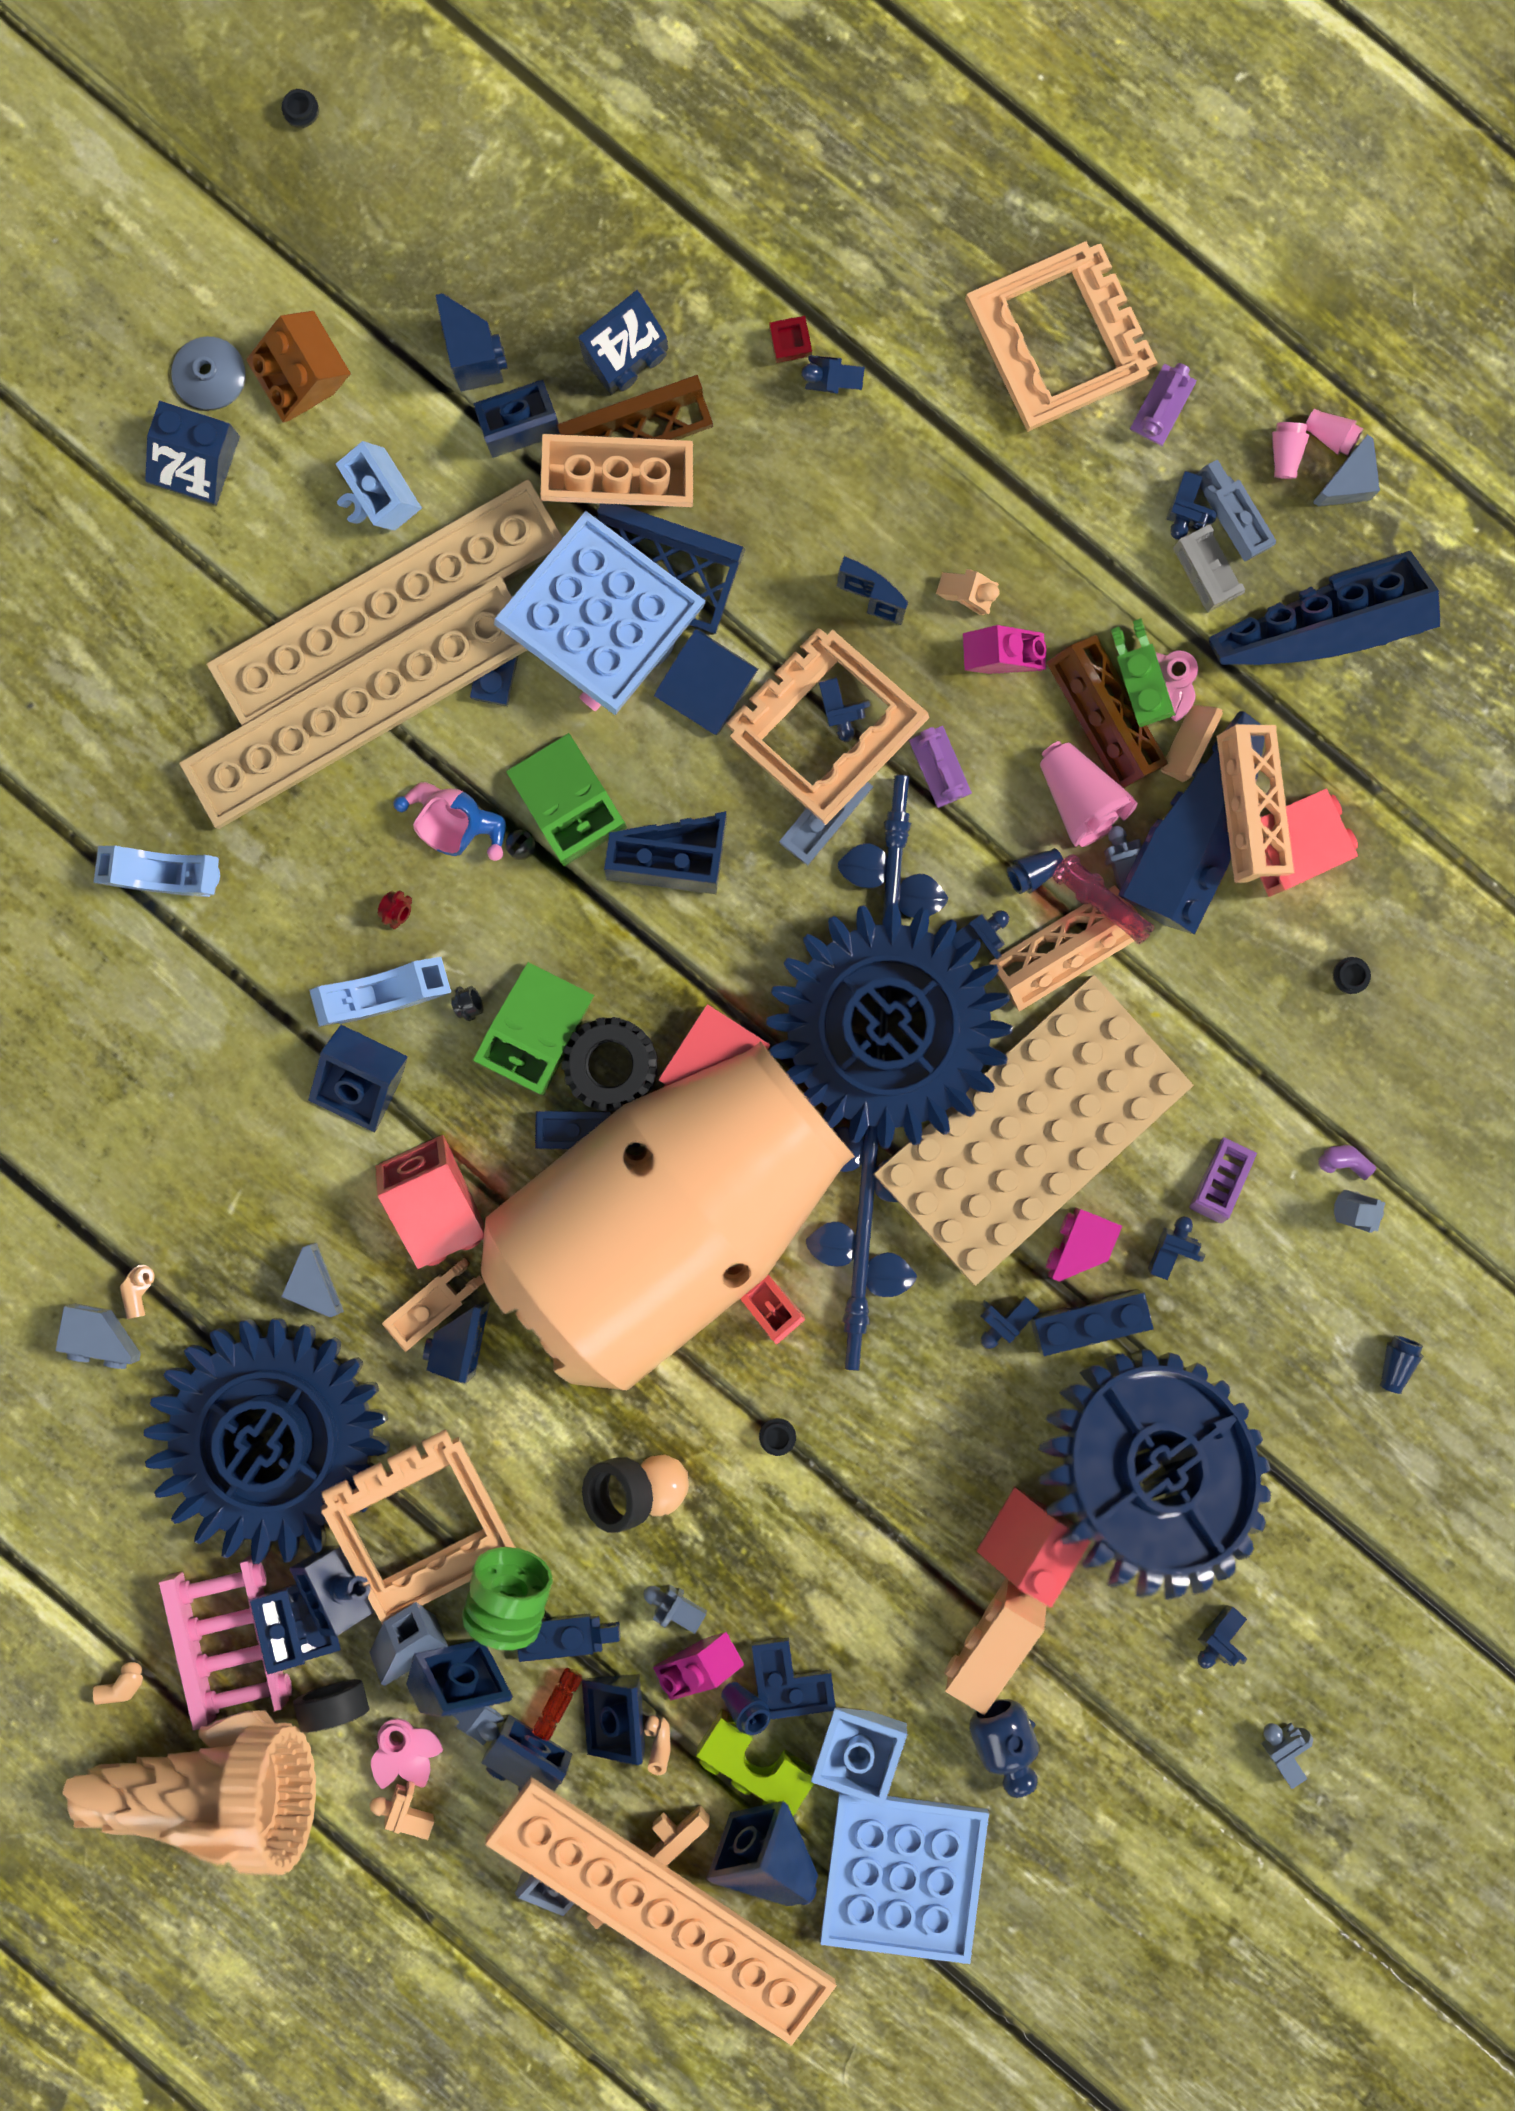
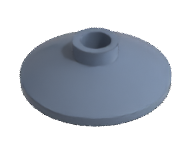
M206 336L191 340L178 351L172 364L171 376L176 392L187 404L199 410L213 411L228 406L239 396L245 384L246 369L241 355L234 346L223 339ZM210 364V372L205 375L200 374L201 366Z

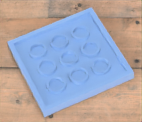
M585 511L497 615L494 625L612 714L616 715L704 607L705 600Z
M839 1792L820 1945L970 1964L989 1817L988 1809L887 1796L884 1807Z

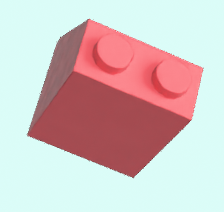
M1327 788L1286 806L1294 873L1289 876H1261L1260 880L1268 897L1358 857L1355 850L1358 848L1357 839L1351 829L1345 828L1340 818V815H1342L1341 805L1335 795L1329 794ZM1270 813L1260 818L1261 823L1271 831L1275 826L1274 815ZM1269 844L1264 850L1266 866H1280L1279 853Z
M444 1135L376 1165L377 1196L417 1269L426 1265H437L444 1261L448 1255L461 1249H472L484 1239L485 1227L483 1219Z
M1014 1487L976 1551L1017 1588L1052 1608L1091 1541L1086 1539L1064 1545L1060 1539L1075 1523L1062 1515H1048L1046 1511L1048 1506Z

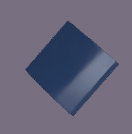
M844 556L839 569L837 588L869 598L867 614L902 625L908 601L882 575L862 563Z
M695 629L673 662L654 696L709 732L717 735L720 733L737 702L743 697L759 668L698 629Z
M296 1583L249 1600L267 1675L305 1664L304 1661L341 1650L338 1636L320 1635Z

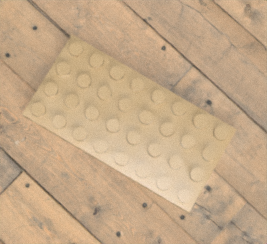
M1095 975L1086 980L1005 1054L1008 1057L1006 1064L992 1066L984 1073L995 1085L992 1093L979 1092L972 1088L966 1092L975 1108V1114L972 1117H967L956 1111L953 1107H950L946 1110L950 1124L949 1133L946 1135L941 1134L930 1122L922 1129V1139L919 1145H913L909 1141L873 1174L973 1286H976L1194 1086Z

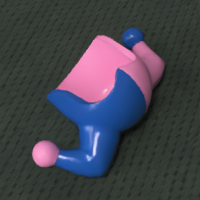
M420 782L405 796L395 798L394 808L399 812H405L411 804L417 802L423 804V808L413 824L414 830L427 845L446 855L458 856L468 847L474 836L489 834L492 843L487 850L488 857L493 861L500 860L503 857L501 847L506 832L505 820L500 815L480 810L474 799L467 793L450 788L441 790L432 784Z

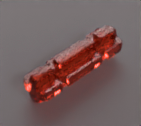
M571 1668L564 1669L558 1681L559 1685L555 1686L542 1710V1717L539 1716L534 1725V1735L546 1741L551 1739L557 1727L556 1723L560 1722L574 1694L572 1692H576L581 1683L582 1675Z

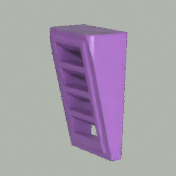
M1223 1137L1194 1194L1189 1208L1218 1223H1224L1228 1220L1257 1153ZM1224 1154L1242 1161V1166L1239 1167L1222 1159ZM1218 1168L1236 1175L1235 1180L1218 1173ZM1212 1181L1229 1189L1228 1194L1212 1187ZM1206 1195L1216 1201L1223 1203V1205L1220 1206L1206 1199Z

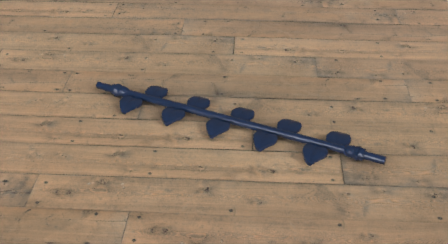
M894 775L892 809L890 812H887V820L884 821L888 857L879 847L871 843H864L851 849L838 862L840 873L853 885L870 889L877 888L885 883L882 925L885 912L890 903H896L902 914L914 918L921 907L928 909L930 917L942 910L948 902V896L942 887L926 874L911 875L900 884L903 848L907 844L908 832L912 824L909 822L910 814L906 813L909 776ZM885 990L877 992L889 1006L890 1003L892 1004L896 1001L906 1007L907 1002L912 999L906 993ZM875 1003L874 1018L880 1023V1027L874 1033L883 1039L888 1034L889 1017ZM919 1004L911 1011L906 1007L909 1013L922 1011ZM853 1032L854 1040L859 1047L867 1041L862 1035ZM872 1042V1047L866 1054L873 1059L885 1061L886 1047L881 1048ZM868 1126L864 1139L862 1138L858 1143L850 1142L848 1127L833 1129L834 1133L855 1156L840 1171H853L862 1164L856 1234L850 1227L841 1222H829L818 1228L806 1239V1245L810 1253L821 1263L828 1266H845L854 1259L851 1296L846 1303L845 1314L842 1322L845 1323L844 1332H848L845 1369L859 1371L862 1334H866L867 1325L870 1324L866 1286L874 1295L894 1297L907 1291L917 1278L914 1270L897 1254L890 1252L881 1253L869 1261L874 1192L882 1200L898 1202L873 1175L889 1160L887 1159L877 1166L879 1140L877 1128L874 1126Z

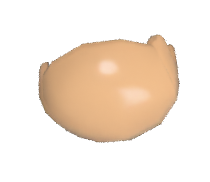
M668 1455L651 1456L645 1459L640 1466L646 1472L652 1486L653 1503L649 1515L662 1517L665 1514L669 1515L674 1512L685 1499L689 1489L688 1472L679 1460Z

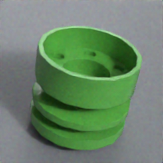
M512 1547L490 1549L478 1557L473 1568L470 1591L466 1597V1605L462 1614L463 1626L472 1638L482 1645L497 1650L524 1648L536 1640L541 1629L545 1613L544 1607L548 1601L553 1582L551 1570L544 1560L531 1552Z

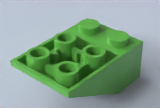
M570 733L506 771L563 866L568 865L607 841L610 832L627 829L624 820Z
M528 962L492 1022L473 1061L540 1095H545L565 1055L563 1053L565 1046H568L573 1033L577 1032L595 995Z

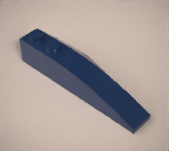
M1410 550L1337 573L1329 577L1328 585L1318 590L1309 587L1299 592L1298 600L1286 606L1279 602L1267 608L1268 612L1265 616L1257 620L1249 617L1208 638L1209 644L1221 664L1263 665L1335 657L1382 646L1398 639L1421 634L1427 630L1440 627L1439 589Z
M1239 711L1224 731L1234 725L1261 724L1246 712ZM1250 736L1252 749L1262 757L1264 736ZM1217 741L1212 746L1213 754L1205 764L1200 763L1192 774L1194 780L1184 792L1178 791L1170 803L1173 807L1163 820L1157 819L1151 827L1118 894L1119 897L1162 925L1194 935L1231 860ZM1258 771V773L1255 775L1256 782H1257V778H1258L1259 771Z

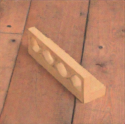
M1234 725L1217 735L1234 883L1250 882L1261 876H1289L1294 873L1276 725ZM1250 736H1264L1266 752L1262 757L1252 749ZM1259 770L1270 779L1271 788L1266 794L1256 785L1255 775ZM1264 807L1274 815L1275 826L1271 831L1261 823L1260 812ZM1269 844L1279 853L1280 866H1266L1264 850Z
M1115 885L1003 953L1002 957L998 960L995 958L989 962L990 965L996 964L999 968L996 976L1006 987L1012 1003L1019 1012L1145 935L1137 910L1132 904L1118 896L1120 890ZM1114 900L1121 907L1112 914H1100L1101 909ZM1088 923L1087 928L1081 933L1068 934L1070 927L1075 924ZM1044 943H1056L1055 948L1046 954L1037 953L1038 947ZM1013 962H1024L1023 968L1010 976L1003 970Z

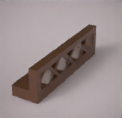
M697 374L557 424L560 435L598 437L604 435V437H611L614 431L622 429L633 434L632 438L679 440L713 428V422L705 403L703 388ZM697 402L703 420L688 425L677 419L682 407ZM674 410L672 416L665 414ZM654 417L668 422L664 433L656 437L642 432L646 421ZM639 423L637 429L631 427V425ZM673 425L679 427V429L671 431Z
M1096 635L1070 645L1046 662L1109 776L1122 788L1130 786L1144 776L1168 764L1148 726L1139 727L1128 691ZM1085 649H1089L1096 664L1090 662L1084 651ZM1105 684L1110 686L1114 697L1108 694ZM1123 716L1128 718L1132 729L1126 726ZM1141 748L1146 750L1152 764L1148 765L1141 752Z

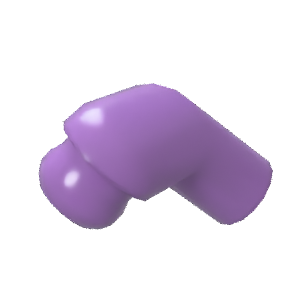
M1351 1145L1331 1146L1324 1151V1154L1319 1157L1318 1161L1321 1169L1327 1173H1333L1337 1168H1350L1362 1180L1368 1179L1377 1168Z

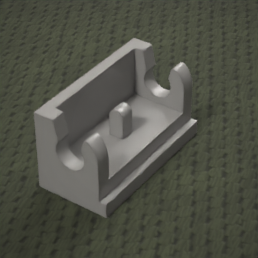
M1211 524L1179 539L1173 547L1207 613L1245 593L1243 584H1239L1213 535L1214 530Z

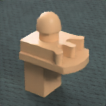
M967 569L965 574L942 572L936 594L946 600L958 601L977 614L984 615L990 613V606L999 596L998 582H993L977 571Z
M408 1781L406 1786L396 1784L391 1801L386 1800L385 1797H377L371 1801L370 1809L373 1814L379 1817L381 1815L385 1816V1829L398 1834L402 1832L426 1840L429 1839L434 1825V1814L409 1807L414 1793V1782Z

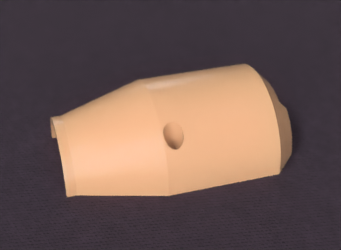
M760 1041L747 1052L624 1104L485 1218L481 1274L489 1292L502 1312L506 1314L516 1309L517 1312L515 1314L519 1321L528 1330L532 1329L541 1339L542 1347L553 1358L554 1372L561 1378L575 1385L629 1390L768 1276L839 1171L855 1156L814 1109ZM633 1142H640L646 1145L643 1153L639 1155H631L626 1152L625 1148ZM738 1263L737 1266L728 1268L729 1266Z

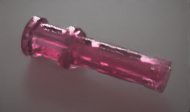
M1074 854L1069 855L1057 866L1053 874V880L1057 884H1064L1076 894V900L1084 904L1090 903L1129 935L1137 944H1141L1148 939L1150 934L1145 930L1153 932L1154 925L1145 920L1106 888L1102 876L1098 873L1092 874L1080 864L1081 860L1078 856Z

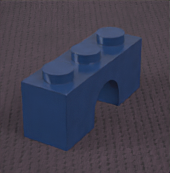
M1135 1289L1103 1297L1101 1301L1075 1308L1063 1307L1036 1314L1030 1321L1038 1352L1042 1356H1048L1153 1330L1145 1292Z

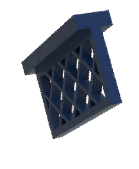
M600 503L597 519L604 525L619 529L623 539L631 545L644 539L654 541L660 555L652 559V561L657 563L663 560L669 574L680 581L696 572L699 573L707 590L699 596L701 598L710 596L716 610L711 624L697 620L695 617L689 625L716 634L739 564L742 562L745 548L620 504ZM626 532L638 537L629 541ZM660 544L672 547L673 549L664 553ZM679 551L687 552L695 568L676 577L667 557ZM695 556L707 559L709 561L699 565ZM714 563L730 567L725 582L711 589L702 569ZM722 589L719 601L717 602L713 593Z

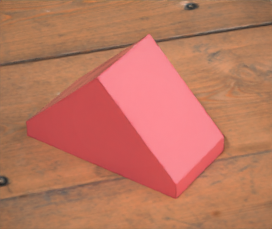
M769 1274L763 1281L740 1298L776 1345L805 1320L804 1314Z

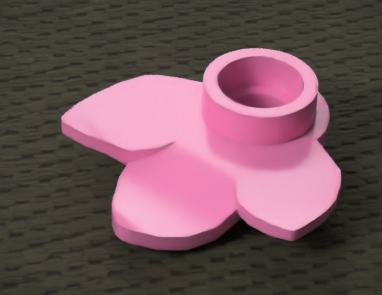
M1174 651L1167 656L1156 652L1176 714L1171 718L1174 721H1178L1189 712L1194 704L1196 695L1192 683L1198 675V664L1196 659L1186 651ZM1178 662H1182L1186 666V671L1182 676H1175L1172 672V667Z
M394 1718L386 1721L378 1732L377 1742L379 1748L371 1759L373 1777L381 1789L390 1785L398 1774L406 1781L414 1782L416 1786L425 1787L431 1771L429 1758L439 1755L443 1751L440 1740L432 1731L424 1728H413L404 1719ZM399 1731L402 1733L403 1741H393L391 1739V1732Z

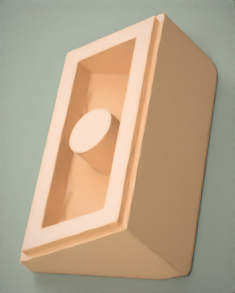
M1193 705L1186 714L1165 757L1168 764L1160 770L1181 782L1190 779L1221 719L1223 710L1217 707Z

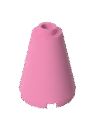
M1058 741L1043 751L1042 756L1044 758L1040 762V767L1070 840L1075 847L1078 844L1081 847L1087 846L1109 833L1113 827L1112 824L1119 816L1125 821L1136 809L1137 802L1133 796L1071 743L1062 744Z

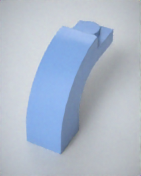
M98 846L94 883L168 894L210 897V895L215 894V887L220 880L219 857L209 855H175L120 846Z
M442 957L413 961L380 974L318 986L309 990L319 1027L335 1023L343 1024L382 1015L451 993Z

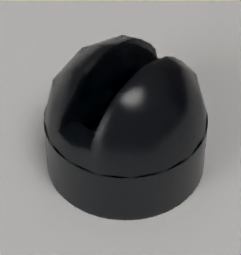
M517 829L507 836L505 847L513 858L525 860L535 852L536 841L528 831ZM525 835L528 839L515 852L511 849Z

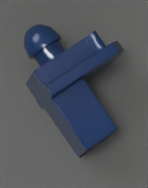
M808 356L810 364L805 365L802 369V377L808 382L805 385L806 390L838 393L839 388L862 390L865 367L841 364V358Z
M1187 471L1181 476L1166 520L1174 522V524H1171L1170 533L1175 540L1187 536L1189 532L1188 527L1199 530L1205 527L1206 524L1214 523L1217 518V513L1214 510L1194 504L1203 477Z
M837 677L818 681L829 727L837 725L838 731L836 733L838 738L843 742L851 741L855 735V728L852 727L851 721L865 718L864 708L872 706L871 701L865 700L843 705Z
M999 910L992 913L993 916L989 919L986 918L984 913L955 933L951 945L957 950L965 943L981 938L992 955L998 960L1002 957L998 949L1004 946L1005 942L997 933V930L1003 929L1008 925V913Z
M1183 1216L1177 1219L1174 1224V1231L1163 1228L1159 1237V1243L1148 1267L1150 1274L1168 1280L1178 1254L1198 1262H1203L1205 1254L1200 1251L1201 1243L1198 1242V1239L1188 1236L1193 1228V1223L1188 1217Z
M1023 1296L1003 1317L984 1300L981 1305L986 1310L980 1316L991 1328L983 1333L981 1337L982 1346L986 1349L995 1348L1002 1337L1011 1343L1040 1310L1028 1298Z
M1226 1605L1211 1625L1205 1628L1197 1639L1206 1647L1198 1655V1664L1203 1669L1214 1666L1217 1658L1229 1666H1235L1237 1662L1245 1664L1247 1661V1657L1230 1643V1640L1247 1620L1233 1606Z

